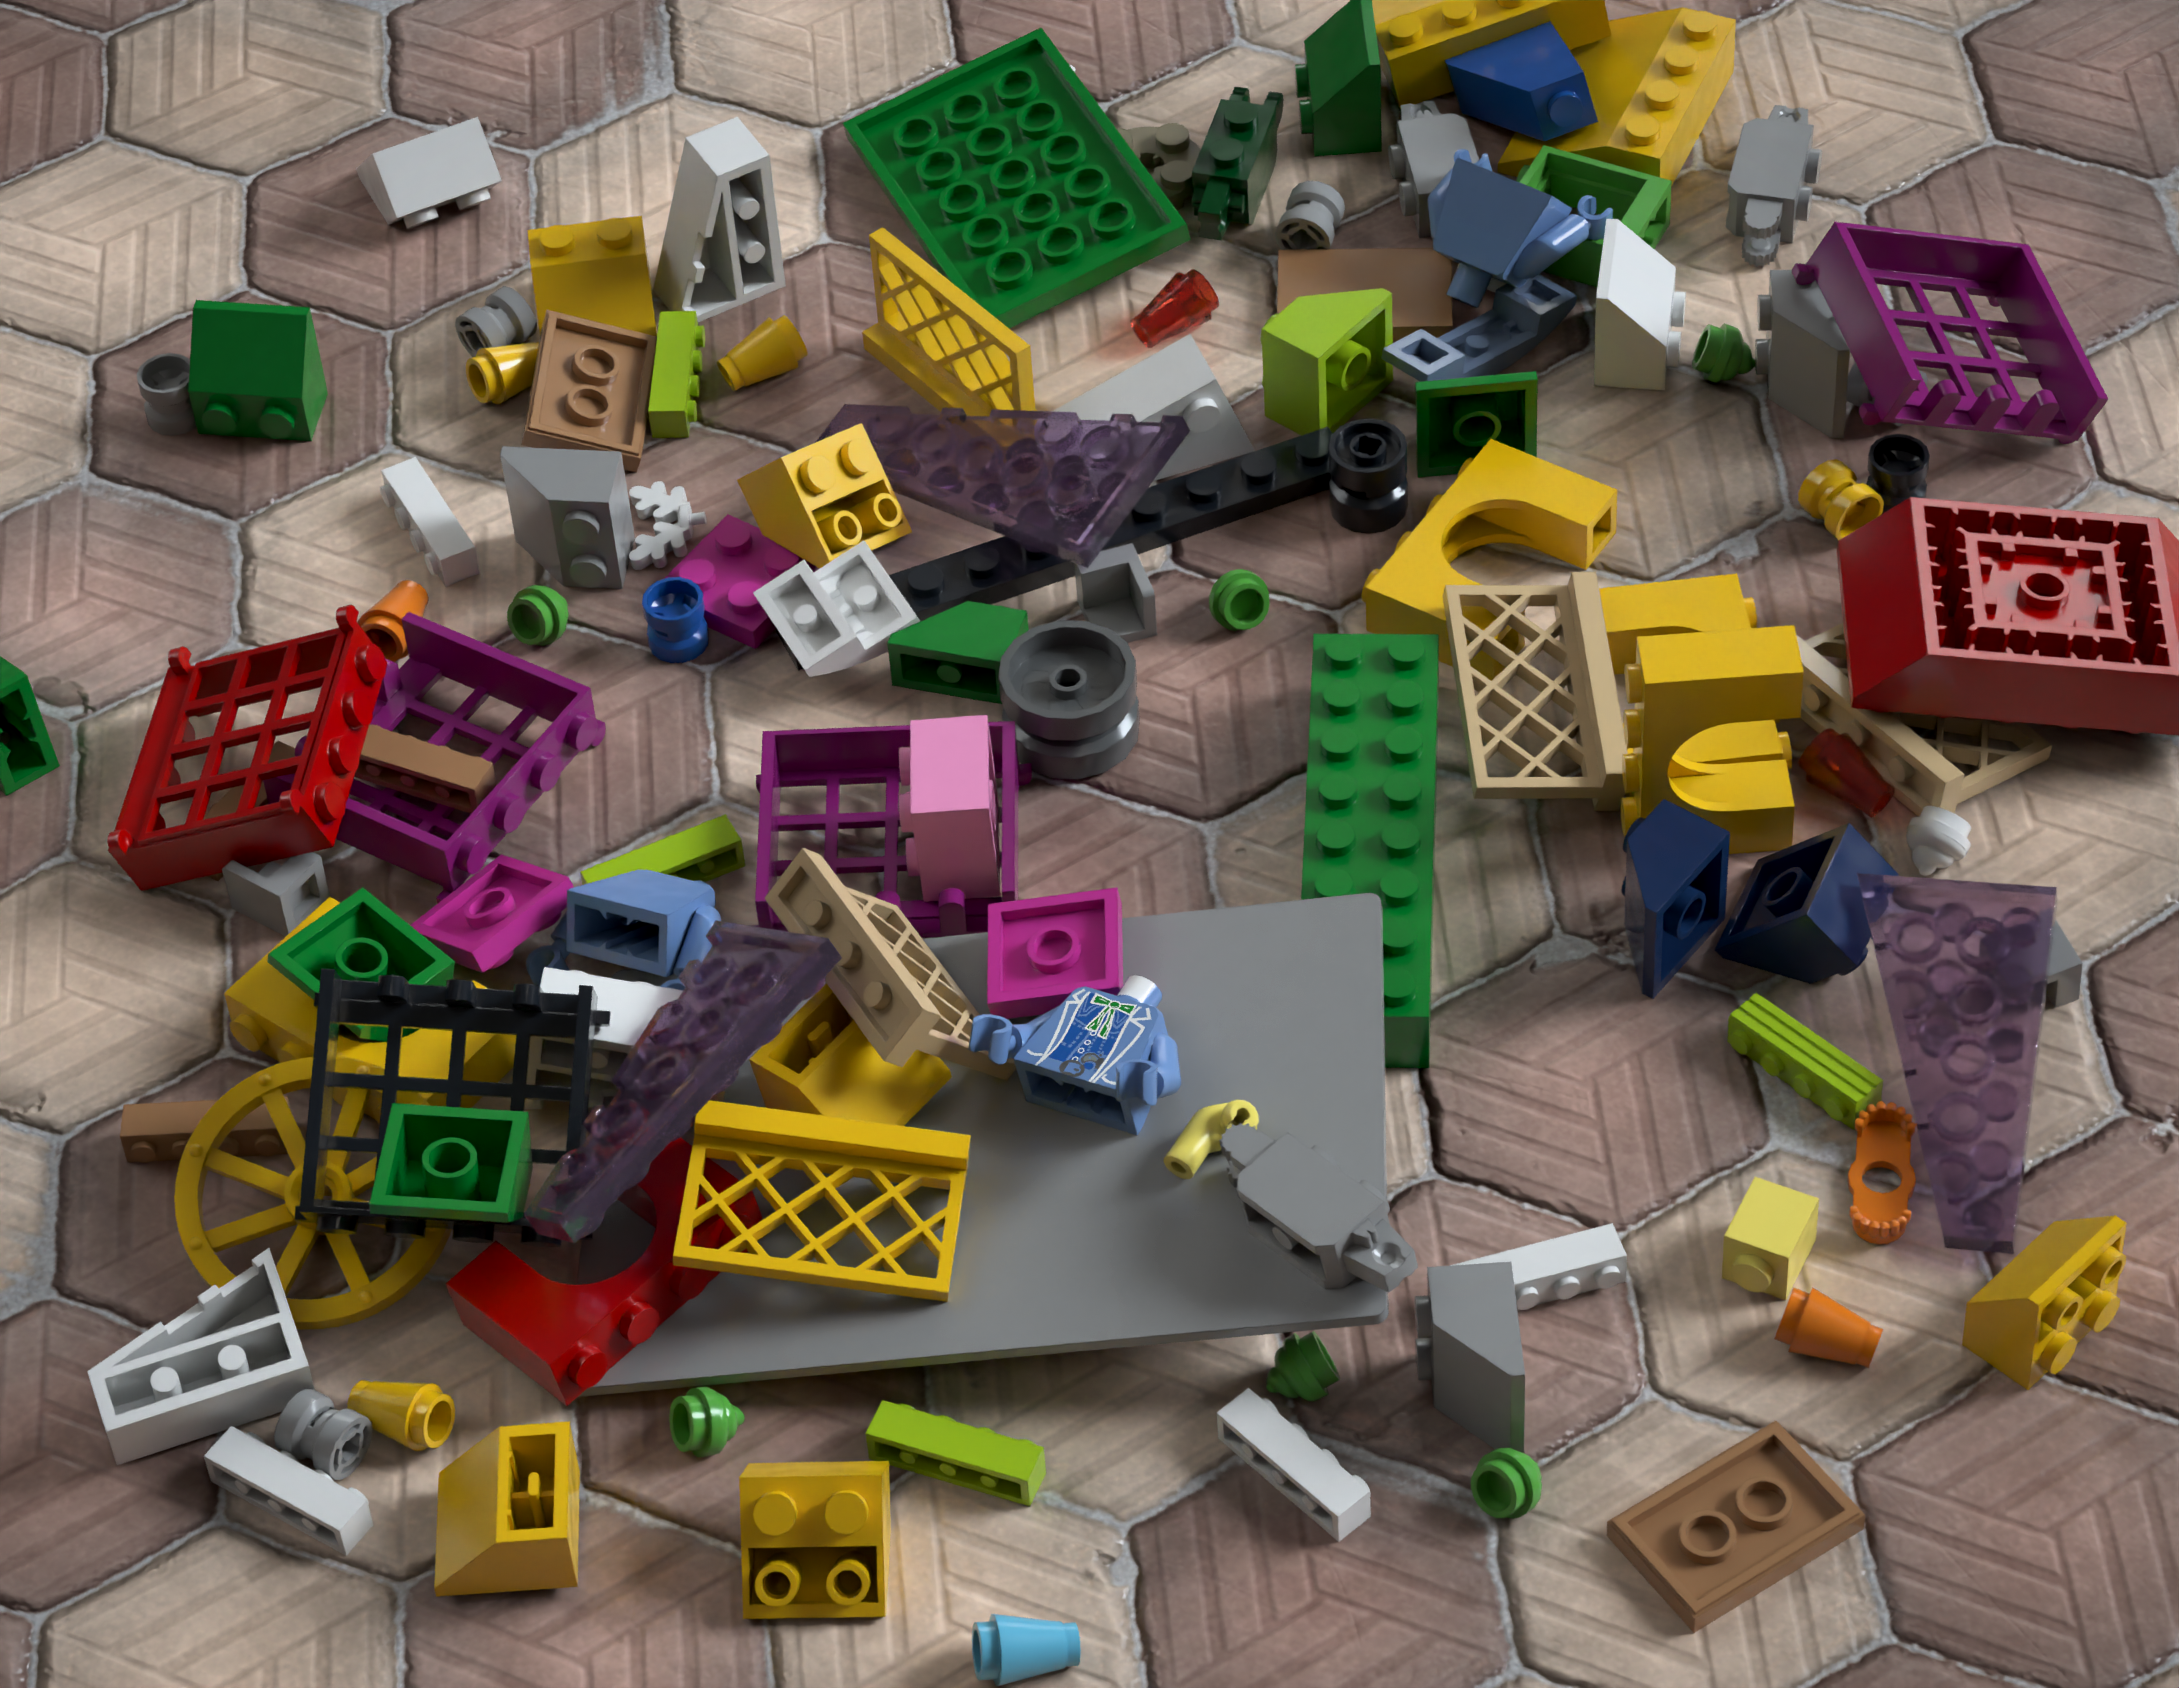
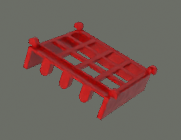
M347 605L337 609L336 621L339 628L197 662L195 666L189 664L191 652L186 647L182 646L169 651L168 662L170 667L167 669L115 830L110 832L107 838L108 852L141 891L223 873L222 869L231 860L249 867L334 847L387 667V661L381 649L372 643L357 623L359 611L355 606ZM322 687L315 711L282 719L289 695ZM271 700L263 724L231 731L239 707ZM221 712L214 735L195 740V731L189 722V718ZM309 729L300 756L268 763L276 736ZM258 741L249 768L218 775L226 748ZM207 753L200 779L181 784L179 772L174 767L175 761ZM295 773L291 790L283 791L280 794L279 802L255 807L263 780ZM244 785L236 812L204 819L212 792ZM193 797L185 824L166 828L165 820L159 812L161 804Z

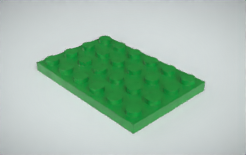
M1042 28L1034 30L842 123L847 139L938 272L1009 329L1191 240L1187 223Z

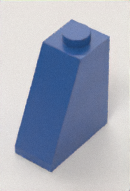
M1551 21L1445 60L1457 103L1463 114L1541 141H1547L1598 122L1584 72Z

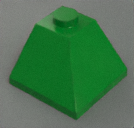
M1536 371L1415 382L1417 477L1458 474L1463 463L1470 457L1475 458L1490 439L1537 457L1538 378Z
M363 887L268 953V963L313 1000L315 992L319 993L321 969H335L342 980L378 982L380 975H394L406 978L409 984L446 986V980L453 979L455 966L453 959ZM344 1024L360 1038L387 1042L388 1027ZM403 1028L402 1038L419 1029Z

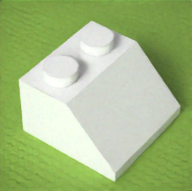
M478 117L373 153L356 168L362 184L387 224L390 225L404 220L407 229L437 219L439 216L436 208L456 201L459 210H463L490 200L491 197L488 190L502 181Z
M1606 219L1596 294L1594 386L1665 391L1667 367H1679L1681 332L1672 331V327H1683L1686 292L1675 291L1676 267L1618 219Z

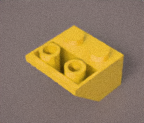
M862 423L785 455L737 479L762 535L818 568H822L863 540L872 551L912 533L911 527Z
M827 983L749 1059L766 1108L905 1126L952 1078L950 1069L939 1057L919 1050L914 1051L903 1067L883 1061Z
M2116 1215L2054 1221L1967 1302L1962 1345L2026 1390H2029L2048 1371L2051 1374L2061 1371L2074 1354L2077 1343L2091 1330L2098 1333L2105 1329L2118 1311L2120 1298L2116 1294L2119 1276L2126 1264L2123 1246L2127 1223Z
M570 1421L499 1426L439 1472L434 1581L436 1597L578 1587L580 1470Z
M889 1461L748 1463L739 1477L743 1619L886 1617L891 1536Z

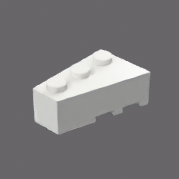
M1191 334L1034 421L1055 463L1079 503L1255 451Z
M544 967L540 983L544 993L578 995L579 985L593 986L598 996L597 1010L611 1012L610 1026L595 1027L589 1107H602L604 1097L641 1095L642 1105L698 1104L699 1099L724 1102L741 1000L719 997L706 992L695 993L654 986L642 981L630 982L589 975L577 970L566 971ZM531 1036L527 1084L571 1087L575 1039ZM525 1099V1110L542 1109L544 1100Z
M270 1248L252 1259V1267L221 1288L213 1285L197 1296L199 1303L165 1326L160 1321L87 1371L117 1465L227 1430L230 1426L236 1427L282 1412L288 1402L298 1392L304 1389H314L310 1368Z

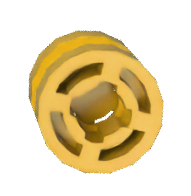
M1838 459L1827 460L1813 469L1803 481L1798 492V501L1801 507L1812 517L1824 519L1827 531L1838 541L1877 518L1883 512L1884 502L1881 496L1869 485L1864 483L1858 484L1854 471Z

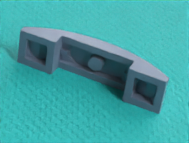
M1540 274L1528 279L1520 288L1505 284L1496 289L1493 307L1488 312L1438 338L1419 329L1383 348L1381 359L1420 382L1496 375L1524 357L1543 341L1574 308L1577 295Z

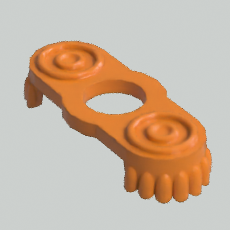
M1879 1101L1876 1107L1873 1104H1869L1866 1111H1860L1859 1118L1855 1119V1130L1857 1132L1856 1158L1850 1166L1847 1178L1849 1191L1853 1195V1206H1850L1849 1215L1856 1234L1863 1240L1874 1244H1889L1898 1240L1904 1234L1906 1226L1911 1219V1211L1908 1210V1200L1912 1197L1916 1186L1915 1172L1910 1165L1911 1138L1915 1133L1916 1124L1912 1122V1115L1906 1114V1110L1902 1106L1897 1108L1894 1102H1889L1886 1106L1883 1101ZM1883 1167L1897 1173L1901 1178V1184L1891 1192L1880 1193L1866 1187L1862 1177L1873 1168Z

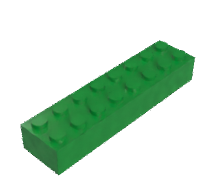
M1313 634L1301 900L1374 893L1379 896L1383 909L1385 1068H1429L1439 708V634Z

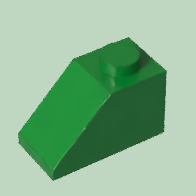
M966 601L892 633L887 642L892 686L1002 704L998 679L1000 660L1012 641L1029 630L1027 611Z

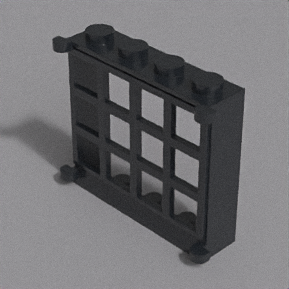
M321 969L319 993L315 992L314 1006L318 1010L300 1206L295 1208V1220L317 1223L316 1231L332 1234H357L358 1223L385 1225L384 1235L409 1239L425 1238L426 1228L453 1229V1240L472 1243H492L494 1232L521 1234V1244L537 1247H561L562 1236L570 1239L592 1240L594 1225L579 1224L594 1032L595 1027L610 1026L611 1016L610 1011L597 1010L598 996L594 987L579 985V994L576 995L544 993L540 986L533 984H514L513 990L476 988L471 981L458 979L446 980V986L409 984L406 978L394 975H380L378 982L342 980L335 969ZM339 1024L388 1027L384 1075L335 1072ZM403 1028L452 1031L448 1079L399 1076ZM467 1032L516 1035L512 1083L463 1080ZM531 1036L575 1039L571 1087L527 1084ZM334 1087L383 1090L379 1139L329 1136ZM397 1091L447 1094L446 1107H460L461 1095L511 1098L510 1111H524L525 1099L570 1102L566 1151L531 1149L533 1164L565 1165L561 1215L524 1212L523 1218L506 1223L370 1214L369 1202L323 1200L328 1151L377 1154V1172L392 1103H397Z

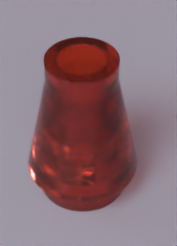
M1191 269L1186 274L1177 272L1142 312L1131 319L1130 324L1137 338L1146 347L1152 348L1163 340L1210 321L1212 318L1211 312L1219 307V300L1211 284L1200 272L1195 269Z
M1833 728L1825 729L1811 741L1799 760V767L1807 773L1806 781L1857 807L1870 818L1880 813L1895 793V788L1882 777L1847 732L1839 734Z

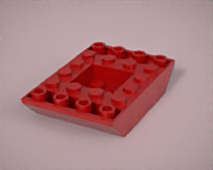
M1909 497L1838 541L1837 561L1851 708L1881 713L1902 712L1934 715L1941 718L1962 717L1997 720L2003 723L2022 722L2058 725L2065 728L2082 727L2118 730L2132 734L2154 733L2179 736V540L2159 518Z

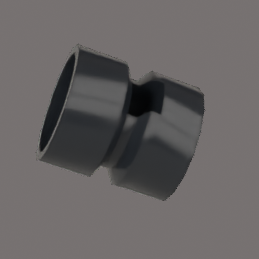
M1378 419L1353 420L1340 426L1331 435L1328 445L1329 472L1331 476L1329 496L1332 517L1340 526L1353 532L1366 534L1384 532L1396 526L1405 517L1408 508V482L1406 478L1408 466L1405 435L1395 425Z

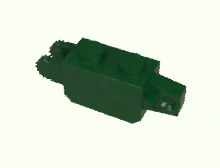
M1234 87L1229 100H1220L1192 170V207H1194V216L1198 217V221L1201 224L1198 230L1199 237L1222 240L1230 222L1253 224L1276 163L1278 150L1277 130L1284 106L1282 93L1268 92L1264 104L1260 105L1250 103L1248 88Z

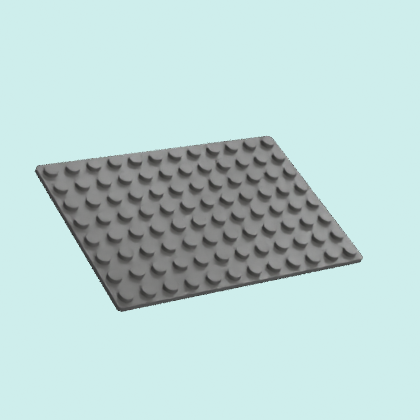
M1363 893L1122 918L1123 985L1130 976L1137 975L1149 979L1160 989L1162 1000L1157 1009L1163 1014L1168 1036L1178 1046L1181 1074L1179 1090L1173 1095L1157 1099L1156 1105L1151 1106L1138 1136L1027 1102L1017 1069L1006 1081L940 1058L950 1069L952 1078L905 1126L971 1135L965 1191L963 1193L947 1302L721 1272L706 1285L697 1297L688 1300L657 1327L649 1339L633 1348L610 1368L596 1385L587 1388L578 1397L1374 1325L1383 1322L1389 1314L1388 1292L1359 1277H1356L1345 1288L1324 1289L1248 1232L1242 1201L1239 1198L1237 1187L1234 1188L1233 1183H1230L1226 1168L1229 1166L1226 1156L1223 1157L1222 1150L1209 1153L1191 1179L1177 1177L1167 1169L1163 1161L1192 1116L1199 1109L1211 1105L1229 1103L1236 1099L1250 1102L1258 1112L1259 1123L1256 1131L1261 1130L1275 1141L1286 1132H1289L1310 1148L1314 1145L1323 1148L1333 1157L1340 1170L1358 1183L1361 1180L1372 1183L1387 1200L1383 909L1379 896L1374 893ZM988 932L923 939L980 1015L990 1014L987 1004ZM803 951L713 960L705 981L695 985V993L706 992L719 997L741 1000L724 1102L766 1108L749 1059L826 984ZM626 969L616 972L611 978L630 982L642 981L654 986H661L669 980L677 979V976L672 974L668 977H663L636 969ZM1041 1015L1010 1018L1007 1020L1012 1025L1026 1024ZM641 1095L607 1096L604 1097L603 1106L596 1107L583 1224L594 1225L593 1239L581 1240L577 1285L603 1281L630 1267L646 1251L656 1230L654 1226L613 1197L597 1154L645 1113H648L690 1145H693L694 1122L698 1104L642 1105ZM710 1158L738 1180H742L747 1176L735 1161ZM755 1164V1166H756L757 1168H760L761 1166H763V1165ZM785 1168L768 1179L769 1183L786 1203H789L815 1186L803 1170ZM823 1173V1175H824L826 1178L831 1175V1174ZM853 1177L836 1188L855 1213L883 1195L871 1179ZM891 1182L894 1187L899 1184ZM921 1186L904 1197V1199L924 1222L947 1207L949 1190ZM757 1187L752 1190L763 1219L776 1211ZM825 1197L797 1214L816 1239L844 1221ZM893 1206L865 1223L884 1248L912 1230ZM786 1222L757 1241L769 1256L786 1259L805 1247ZM944 1226L933 1233L941 1243ZM854 1231L826 1249L838 1266L856 1268L874 1256ZM920 1241L894 1259L907 1275L929 1278L937 1277L939 1260L923 1241ZM815 1258L809 1261L819 1263ZM881 1267L880 1269L877 1270V1271L887 1272V1271L884 1269V1267Z

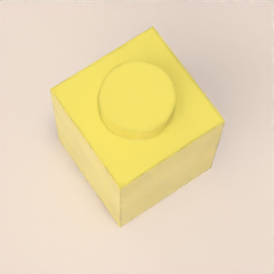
M1754 1177L1724 1235L1722 1278L1735 1282L1748 1291L1763 1292L1786 1300L1816 1241L1819 1198Z

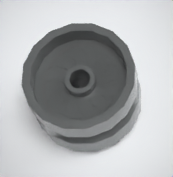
M1058 620L1031 628L1014 639L1002 655L998 676L1000 699L1003 704L1002 721H1015L1018 759L1021 764L1031 763L1033 772L1050 778L1082 779L1104 773L1126 759L1138 741L1140 716L1139 701L1136 696V660L1125 640L1110 628L1089 621Z

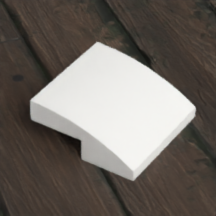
M864 540L814 573L807 562L803 560L753 592L809 677L847 669L887 653V642L892 633L920 622L915 612Z

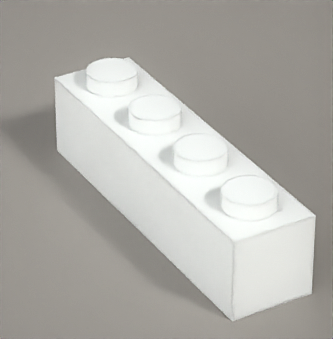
M414 457L381 470L384 486L380 487L382 498L388 508L394 507L395 516L401 529L405 530L408 528L409 536L416 552L423 551L425 563L431 575L438 574L445 587L479 574L474 544L417 458Z
M1613 1223L1454 1264L1511 1262L1517 1310H1528L1539 1304L1558 1299H1569L1577 1294L1600 1288L1607 1289L1626 1282L1627 1254Z
M1248 1388L1217 1412L1218 1439L1338 1542L1371 1517V1492L1366 1482L1357 1475L1352 1476L1342 1468L1336 1457L1329 1450H1321L1309 1440L1308 1435L1301 1426L1296 1423H1289L1279 1414L1277 1408L1267 1398L1261 1399Z
M230 1426L204 1455L211 1482L345 1556L349 1554L373 1526L368 1506L369 1501L359 1490L352 1487L347 1489L337 1484L324 1471L320 1469L312 1470L304 1466L291 1453L284 1450L279 1452L271 1448L258 1435L252 1432L246 1434Z

